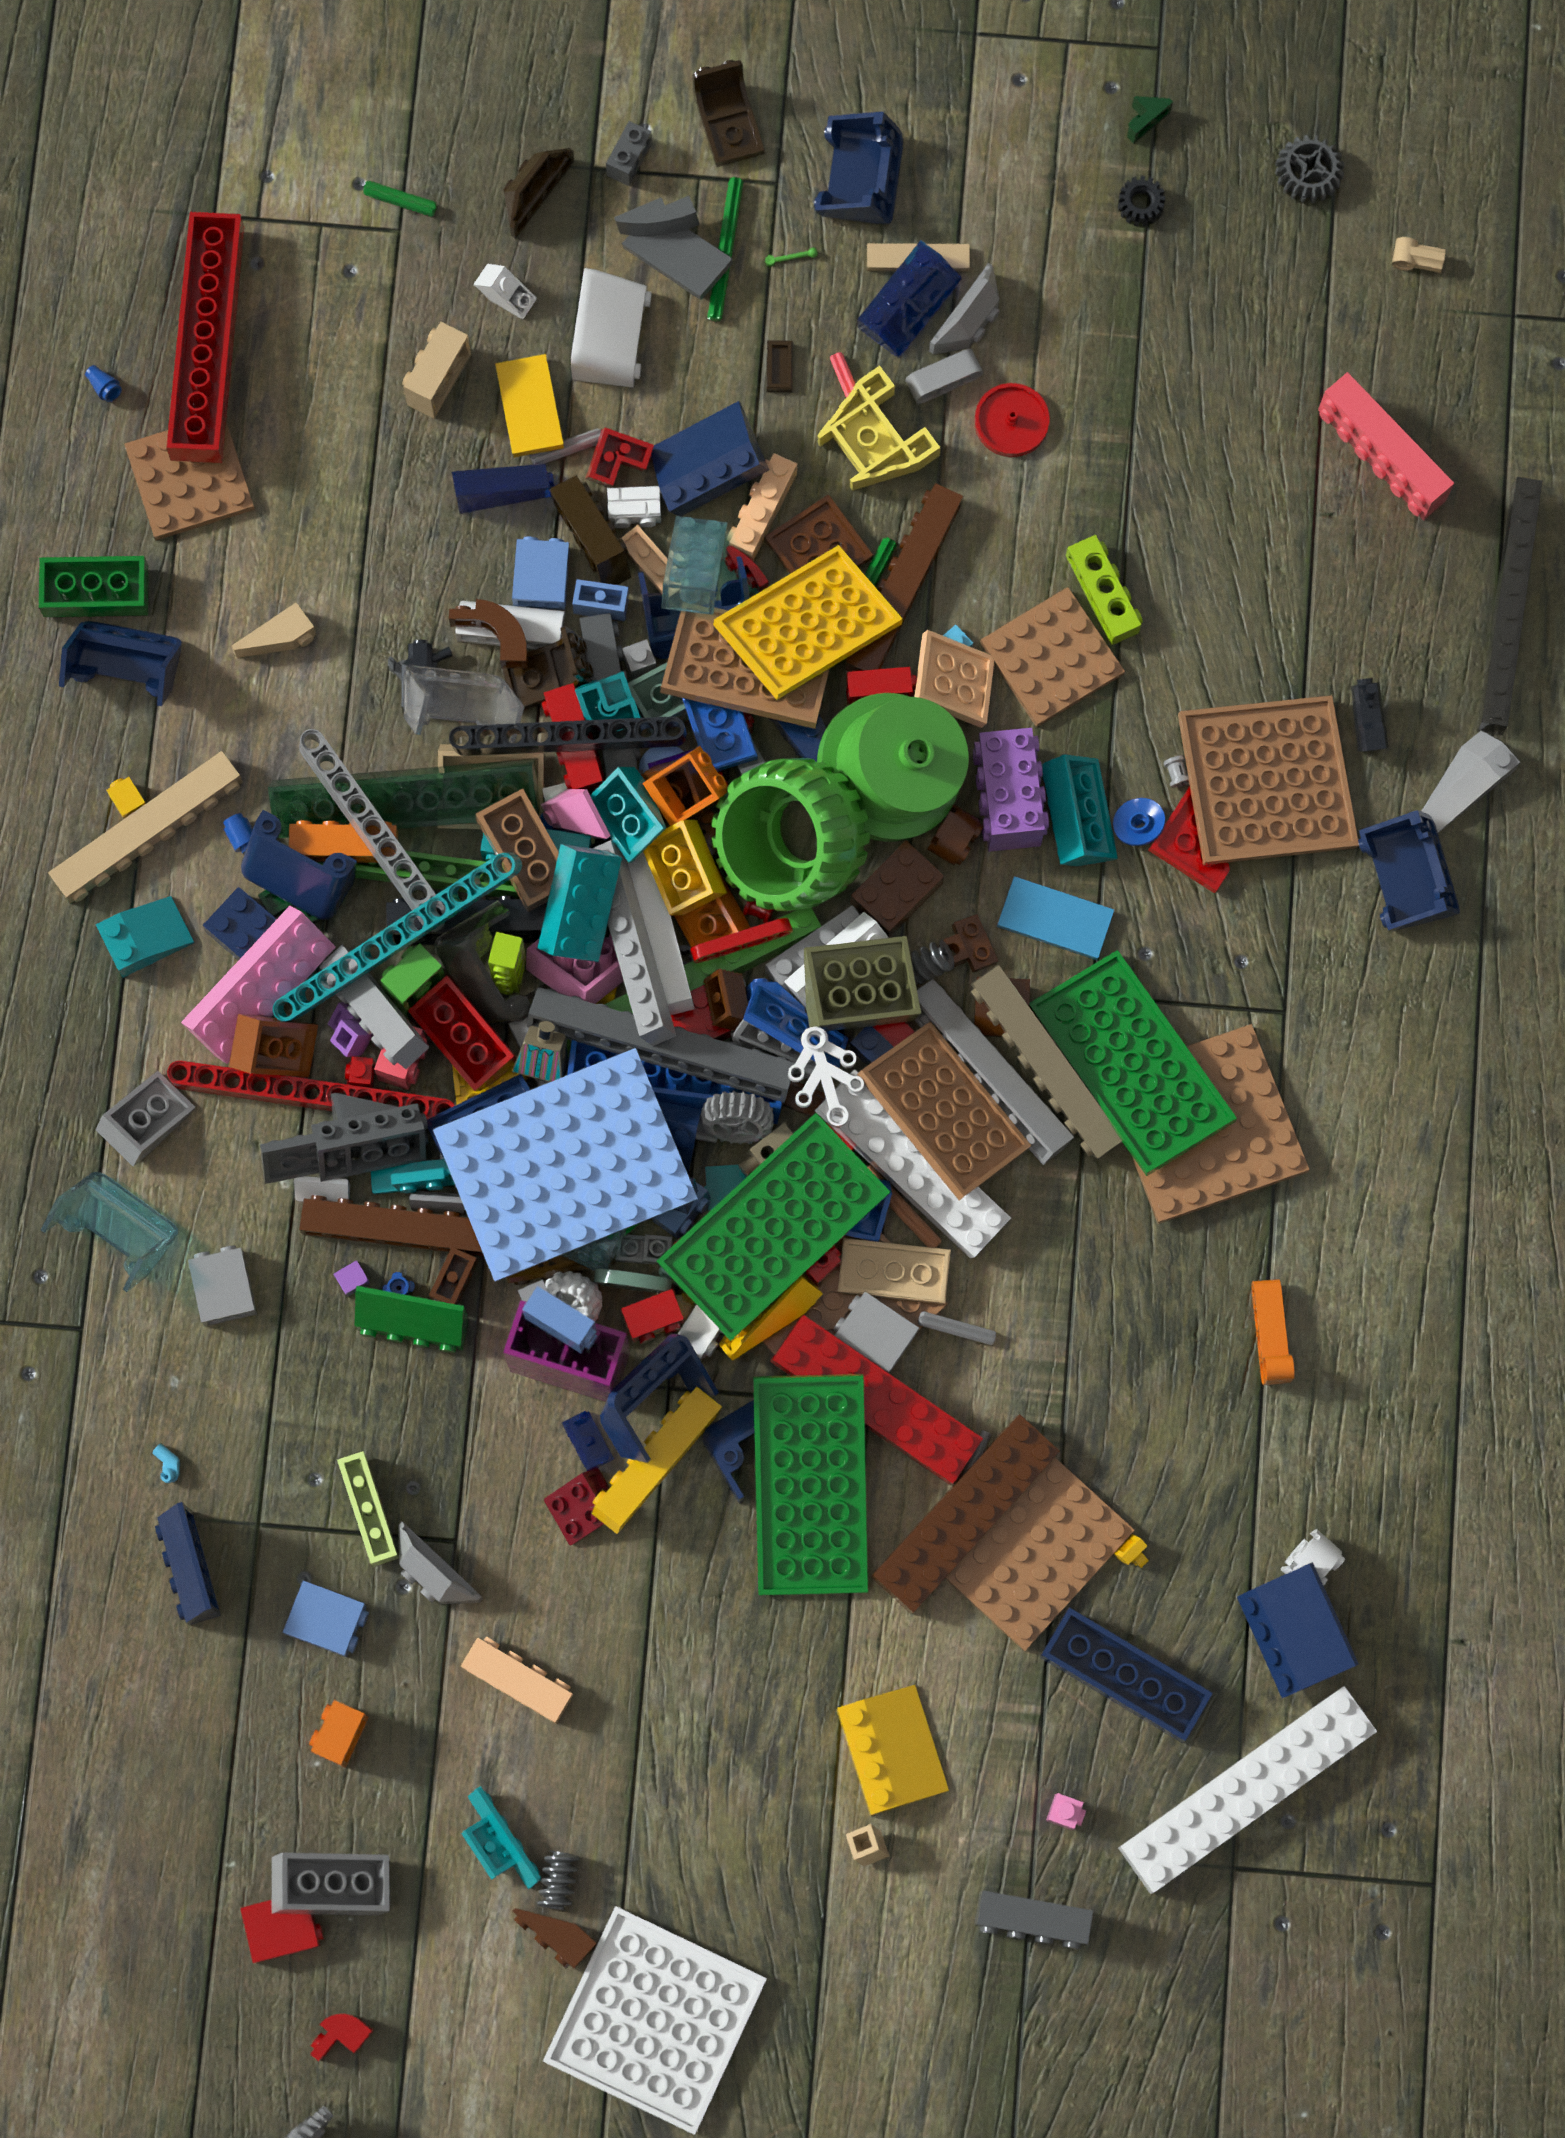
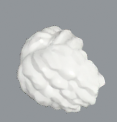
M571 1271L564 1274L557 1272L546 1281L545 1286L548 1289V1293L591 1320L596 1321L598 1319V1315L603 1307L602 1292L598 1290V1285L591 1282L588 1277H582L580 1273H573Z

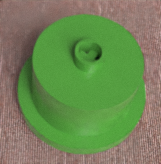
M879 693L855 701L832 719L822 736L817 762H824L834 768L833 774L842 773L850 781L847 785L850 790L856 789L862 798L858 801L861 811L866 810L869 820L864 822L865 831H870V839L896 842L919 836L935 827L944 819L956 801L959 789L965 780L968 770L969 753L961 727L943 707L924 698L909 697L896 693Z

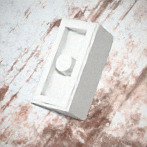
M302 1176L294 1178L295 1199L297 1201H303L304 1198L311 1199V1195L327 1197V1201L337 1202L339 1198L349 1199L351 1185L347 1179H332L321 1182L320 1177Z

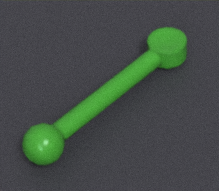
M812 247L808 251L779 257L769 255L765 258V263L767 266L772 267L776 262L806 256L814 258L817 256L818 251Z

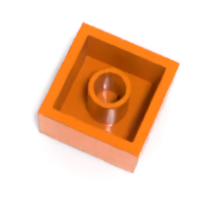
M335 1700L332 1705L327 1704L321 1716L324 1723L320 1731H314L309 1745L312 1746L311 1752L346 1768L369 1717Z

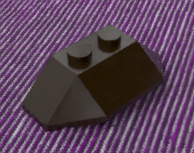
M565 148L533 154L529 161L526 159L521 164L514 180L510 179L507 182L503 192L511 237L517 238L574 163V151L572 149Z

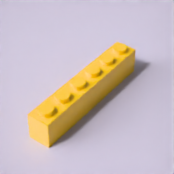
M696 1387L692 1393L686 1391L678 1401L680 1407L675 1412L670 1410L662 1419L661 1424L663 1427L658 1432L653 1430L645 1439V1450L651 1460L646 1463L628 1459V1468L624 1472L619 1470L610 1481L612 1484L607 1492L602 1490L592 1502L595 1505L592 1514L616 1534L621 1531L704 1433L705 1429L719 1415L722 1406L700 1388Z

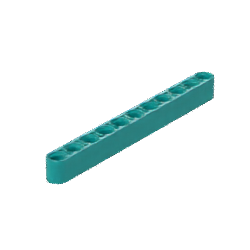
M500 853L280 997L273 1005L274 1016L280 1021H292L305 1015L516 876L522 868L520 857L515 853ZM506 857L512 862V868L509 872L504 871L502 868V862ZM483 872H486L490 877V882L486 887L480 882V876ZM461 887H464L468 892L465 901L460 900L458 897V891ZM439 901L443 902L446 907V911L442 916L436 911V905ZM417 916H420L424 922L421 930H418L414 925V920ZM395 930L399 931L402 936L399 944H395L392 939ZM373 945H377L380 950L377 959L371 955V947ZM351 959H354L358 964V969L355 973L349 969ZM330 973L336 978L334 987H330L327 982V977ZM308 988H311L314 992V999L312 1001L306 998V990ZM286 1002H289L293 1008L290 1016L284 1011Z

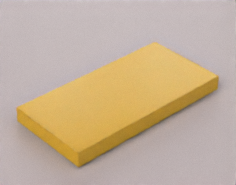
M546 354L495 363L513 458L563 449V439Z

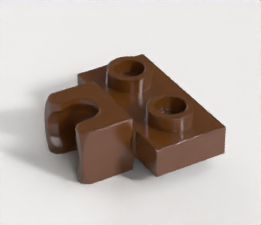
M978 914L952 924L955 935L945 938L943 941L955 953L953 956L954 967L968 961L974 973L998 963V958Z

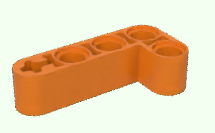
M1280 1279L1252 1281V1300L1262 1384L1291 1383L1294 1379L1293 1357L1289 1355Z

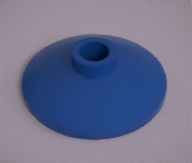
M1135 798L1127 801L1117 810L1113 819V828L1116 836L1122 842L1132 846L1146 845L1153 842L1162 833L1166 821L1165 814L1157 802L1148 798ZM1145 824L1143 827L1137 828L1138 825Z

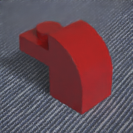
M335 2014L329 2016L319 2024L328 2032L326 2035L320 2033L313 2041L311 2047L314 2050L310 2055L317 2061H322L338 2040L350 2051L357 2053L374 2030L354 2015Z

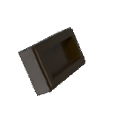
M767 340L766 392L792 393L793 341Z

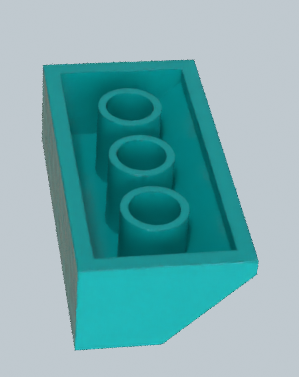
M1064 754L1043 763V781L1045 783L1060 864L1082 866L1118 859L1099 760Z

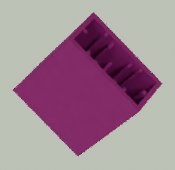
M520 1300L503 1351L510 1372L606 1402L612 1389L621 1382L630 1355L627 1333L595 1323L597 1338L589 1350L585 1348L580 1353L525 1319L522 1309L527 1302Z

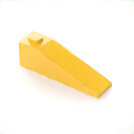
M803 1274L732 1341L724 1335L719 1343L720 1347L731 1360H735L805 1314L823 1293L811 1279Z

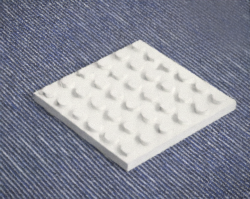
M615 1906L543 2062L695 2135L767 1978Z

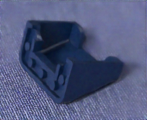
M884 111L828 116L824 135L825 139L834 148L828 191H820L814 200L815 211L820 216L873 224L891 223L894 214L903 150V135L900 128Z
M262 810L255 822L241 863L243 876L248 881L318 919L327 920L332 918L355 882L357 861L343 853H334L326 859L323 865L277 841L281 833V822L273 814Z
M1416 810L1359 830L1361 836L1358 839L1362 853H1367L1368 856L1373 858L1386 906L1383 907V913H1380V919L1384 928L1392 932L1460 914L1459 903L1435 823L1429 814Z

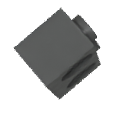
M628 121L606 162L608 177L630 187L652 146V131Z

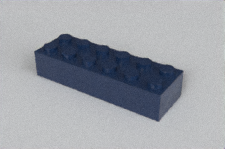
M1070 1607L1040 1656L1044 1661L1181 1743L1186 1741L1213 1694Z

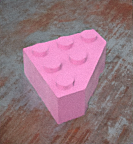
M609 934V937H604L599 962L552 956L538 949L539 939L527 948L526 970L560 994L570 997L577 996L584 1001L596 1004L624 981L611 934Z

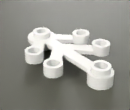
M810 1027L802 1034L801 1043L804 1049L795 1065L789 1068L788 1077L792 1082H800L804 1077V1068L812 1055L814 1056L816 1067L803 1090L797 1093L795 1101L801 1108L808 1107L812 1101V1094L821 1080L829 1107L826 1116L827 1122L834 1128H841L847 1123L849 1114L847 1109L839 1104L832 1078L847 1085L848 1090L855 1094L863 1090L864 1081L861 1077L852 1076L828 1063L824 1052L840 1059L841 1065L845 1068H851L855 1065L856 1054L850 1050L845 1051L829 1042L828 1035L822 1028ZM811 1037H818L820 1043L812 1045L809 1041ZM845 1055H851L853 1057V1061L851 1063H845L843 1057ZM798 1069L801 1072V1076L795 1078L791 1075V1071ZM857 1080L860 1082L861 1087L854 1089L851 1087V1082ZM806 1095L808 1096L809 1101L807 1103H801L799 1101V1096ZM839 1113L842 1115V1120L835 1122L832 1119V1115Z

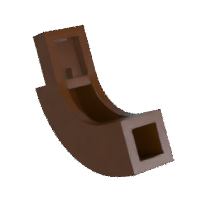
M476 599L475 609L464 605L456 606L455 609H449L450 627L484 628L498 638L500 642L501 668L528 669V651L523 629L508 610L496 603Z

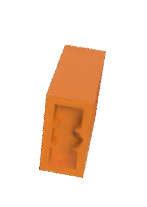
M701 746L642 783L670 826L689 818L727 793L724 777L718 774L710 756L703 751ZM691 761L712 794L686 810L665 776Z

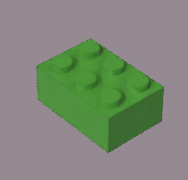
M418 944L415 948L413 946L408 948L401 956L402 960L396 966H389L383 972V978L381 979L384 991L408 1021L412 1018L408 1010L445 977L442 965L421 944Z

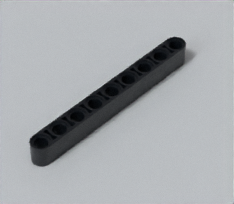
M673 716L468 725L455 727L449 734L451 746L457 754L462 756L676 747L682 745L687 738L684 723L678 717ZM672 727L681 729L677 736L667 735L668 730ZM652 728L654 730L652 736L647 738L641 736V732L644 729ZM620 729L628 731L624 738L618 739L614 737L616 731ZM594 730L601 732L600 737L596 740L588 738L589 733ZM569 731L575 733L570 741L562 740L564 733ZM539 733L548 734V738L544 742L535 741ZM513 734L522 735L519 742H509V738ZM462 736L469 737L465 745L459 746L456 744L458 738ZM486 736H495L493 743L488 745L482 743Z

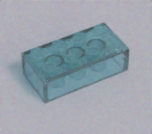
M676 516L663 582L661 608L714 615L726 547L728 522Z

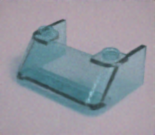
M100 1172L90 1173L56 1198L41 1228V1231L46 1233L58 1223L69 1232H80L87 1227L126 1255L127 1258L123 1266L129 1278L123 1287L125 1292L131 1290L149 1275L178 1234V1228L173 1222L113 1179Z

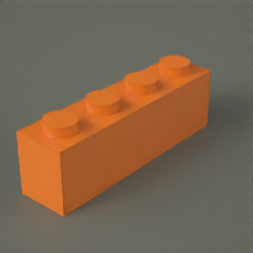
M300 820L296 824H289V847L315 862H325L331 854L343 853L356 860L357 863H378L350 823L349 825H339L336 821H324L323 824H312L311 821ZM385 822L398 840L397 826L392 825L391 822ZM374 825L366 828L367 833L370 835L380 833L379 828ZM385 847L381 850L382 854L386 857H392L396 854L390 847Z

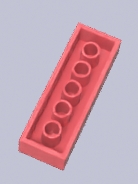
M1348 372L1324 392L1318 409L1323 421L1327 424L1331 423L1337 429L1338 436L1355 448L1356 455L1361 460H1366L1372 466L1375 475L1380 479H1384L1390 485V489L1395 496L1402 497L1406 501L1409 510L1415 516L1419 515L1425 520L1447 500L1454 482Z

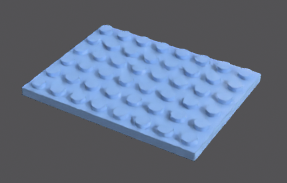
M636 1048L433 1129L494 1282L698 1199Z

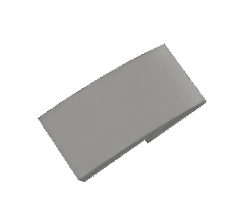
M627 1234L617 1242L615 1262L659 1264L657 1260L671 1248L672 1237Z

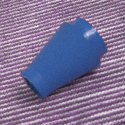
M96 365L86 370L85 377L90 381L101 400L112 402L120 395L122 388L117 379L100 370Z

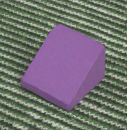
M357 1260L334 1273L346 1297L355 1293L356 1286L366 1287L370 1284Z

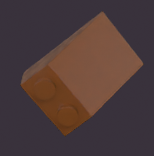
M238 1014L229 1067L252 1074L309 1077L318 1024L293 1020L280 1021L272 1017Z

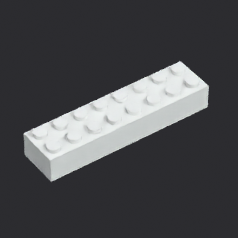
M855 1069L850 1073L852 1076H857L858 1074ZM854 1080L851 1082V1087L858 1089L861 1087L859 1081ZM840 1083L835 1088L839 1104L847 1109L849 1117L843 1127L832 1128L890 1181L898 1191L970 1259L974 1258L1011 1217L979 1187L959 1201L865 1084L863 1090L857 1094L851 1093L847 1085ZM826 1099L818 1106L815 1112L827 1122L826 1116L829 1107ZM835 1113L832 1115V1119L835 1122H839L842 1120V1115Z

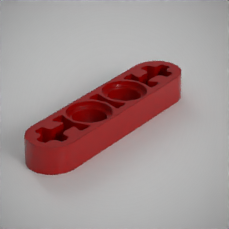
M781 918L692 947L690 952L694 963H702L791 934L793 929L789 918Z

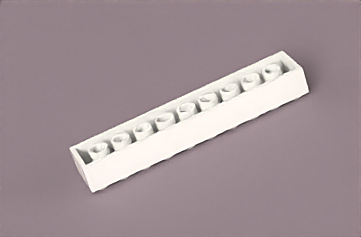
M1343 1686L1118 1847V1849L1149 1893L1152 1894L1377 1731L1345 1686Z

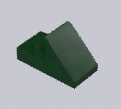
M1135 96L1132 108L1139 115H1136L1129 122L1127 138L1133 144L1171 113L1173 101L1170 98Z

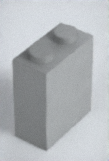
M235 1245L221 1248L220 1253L210 1255V1252H201L195 1254L194 1259L188 1260L199 1315L204 1327L257 1315L242 1248H236Z
M864 1292L862 1297L856 1295L848 1307L851 1313L846 1319L841 1317L833 1331L836 1332L835 1337L890 1374L918 1333L919 1327L867 1292Z

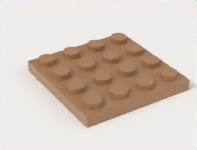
M227 423L222 463L170 461L166 448L168 430L124 444L155 541L255 510Z
M1068 587L980 640V644L987 654L992 655L994 665L1036 728L1125 673Z

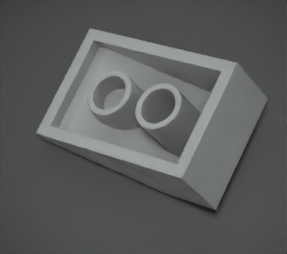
M157 1071L104 1113L96 1131L134 1167L150 1154L196 1107Z

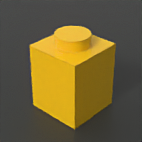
M130 777L117 779L106 790L123 819L146 804Z

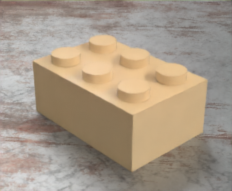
M443 322L439 323L437 329L433 328L427 338L429 343L425 350L421 349L418 352L413 371H408L402 382L407 405L434 419L471 356L468 335Z

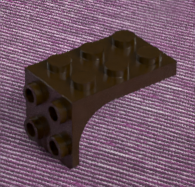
M728 60L719 66L712 68L702 67L693 73V96L715 166L720 167L764 155L765 149L746 91L742 61Z
M567 626L561 627L562 638L560 640L528 652V669L502 668L512 709L515 712L542 704L541 702L546 701L543 692L572 683L578 688L592 681L591 677H594V671L591 663L586 660L585 653L588 652L583 637L578 636L575 631H572Z

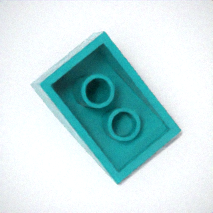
M618 767L590 797L610 834V838L626 860L632 863L666 829L657 805L642 784L645 780L635 767Z
M171 896L120 912L95 924L122 978L195 943Z

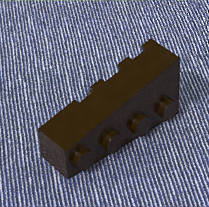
M575 475L550 488L553 504L568 530L573 529L572 535L580 551L584 550L586 559L589 562L588 565L593 573H598L600 583L619 585L632 578L625 555L628 553V549L622 539L617 540L615 537L616 530L610 520L605 521L603 518L605 514L598 501L593 502L591 499L593 494L586 482L581 483L578 476Z

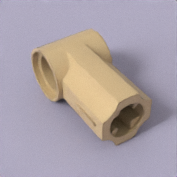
M1400 237L1396 239L1392 266L1405 271L1418 268L1441 273L1445 259V249L1420 245L1413 238Z

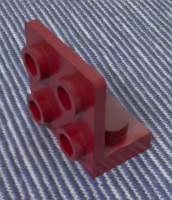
M599 1468L581 1473L544 1498L545 1504L569 1545H574L604 1525L603 1522L592 1514L595 1507L592 1502L602 1490L607 1492L610 1489Z

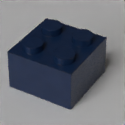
M238 886L203 924V927L210 937L239 961L277 919Z

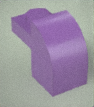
M339 1002L328 1022V1025L335 1031L330 1042L346 1057L363 1055L373 1037V1033L368 1034L360 1026L361 1018L356 1019L348 1011V1004Z

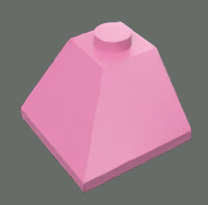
M566 789L541 804L544 810L543 816L545 821L555 829L569 833L589 835L591 838L607 839L610 837L587 789Z

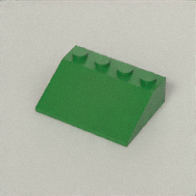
M356 1286L355 1328L360 1331V1335L370 1338H376V1334L387 1336L386 1340L396 1343H402L403 1339L414 1341L413 1345L423 1348H429L430 1344L440 1346L439 1350L449 1353H455L456 1349L463 1350L469 1323V1317L464 1306Z

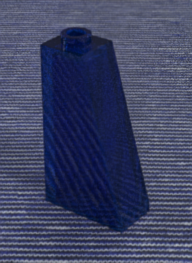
M545 464L452 472L460 514L551 497L549 489L555 486L552 472H547Z

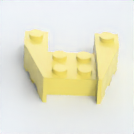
M880 366L858 380L851 393L843 400L839 409L818 434V444L820 447L834 438L859 472L850 479L852 491L919 471L940 456V446L926 427L906 441H903L879 409V405L895 395V385Z

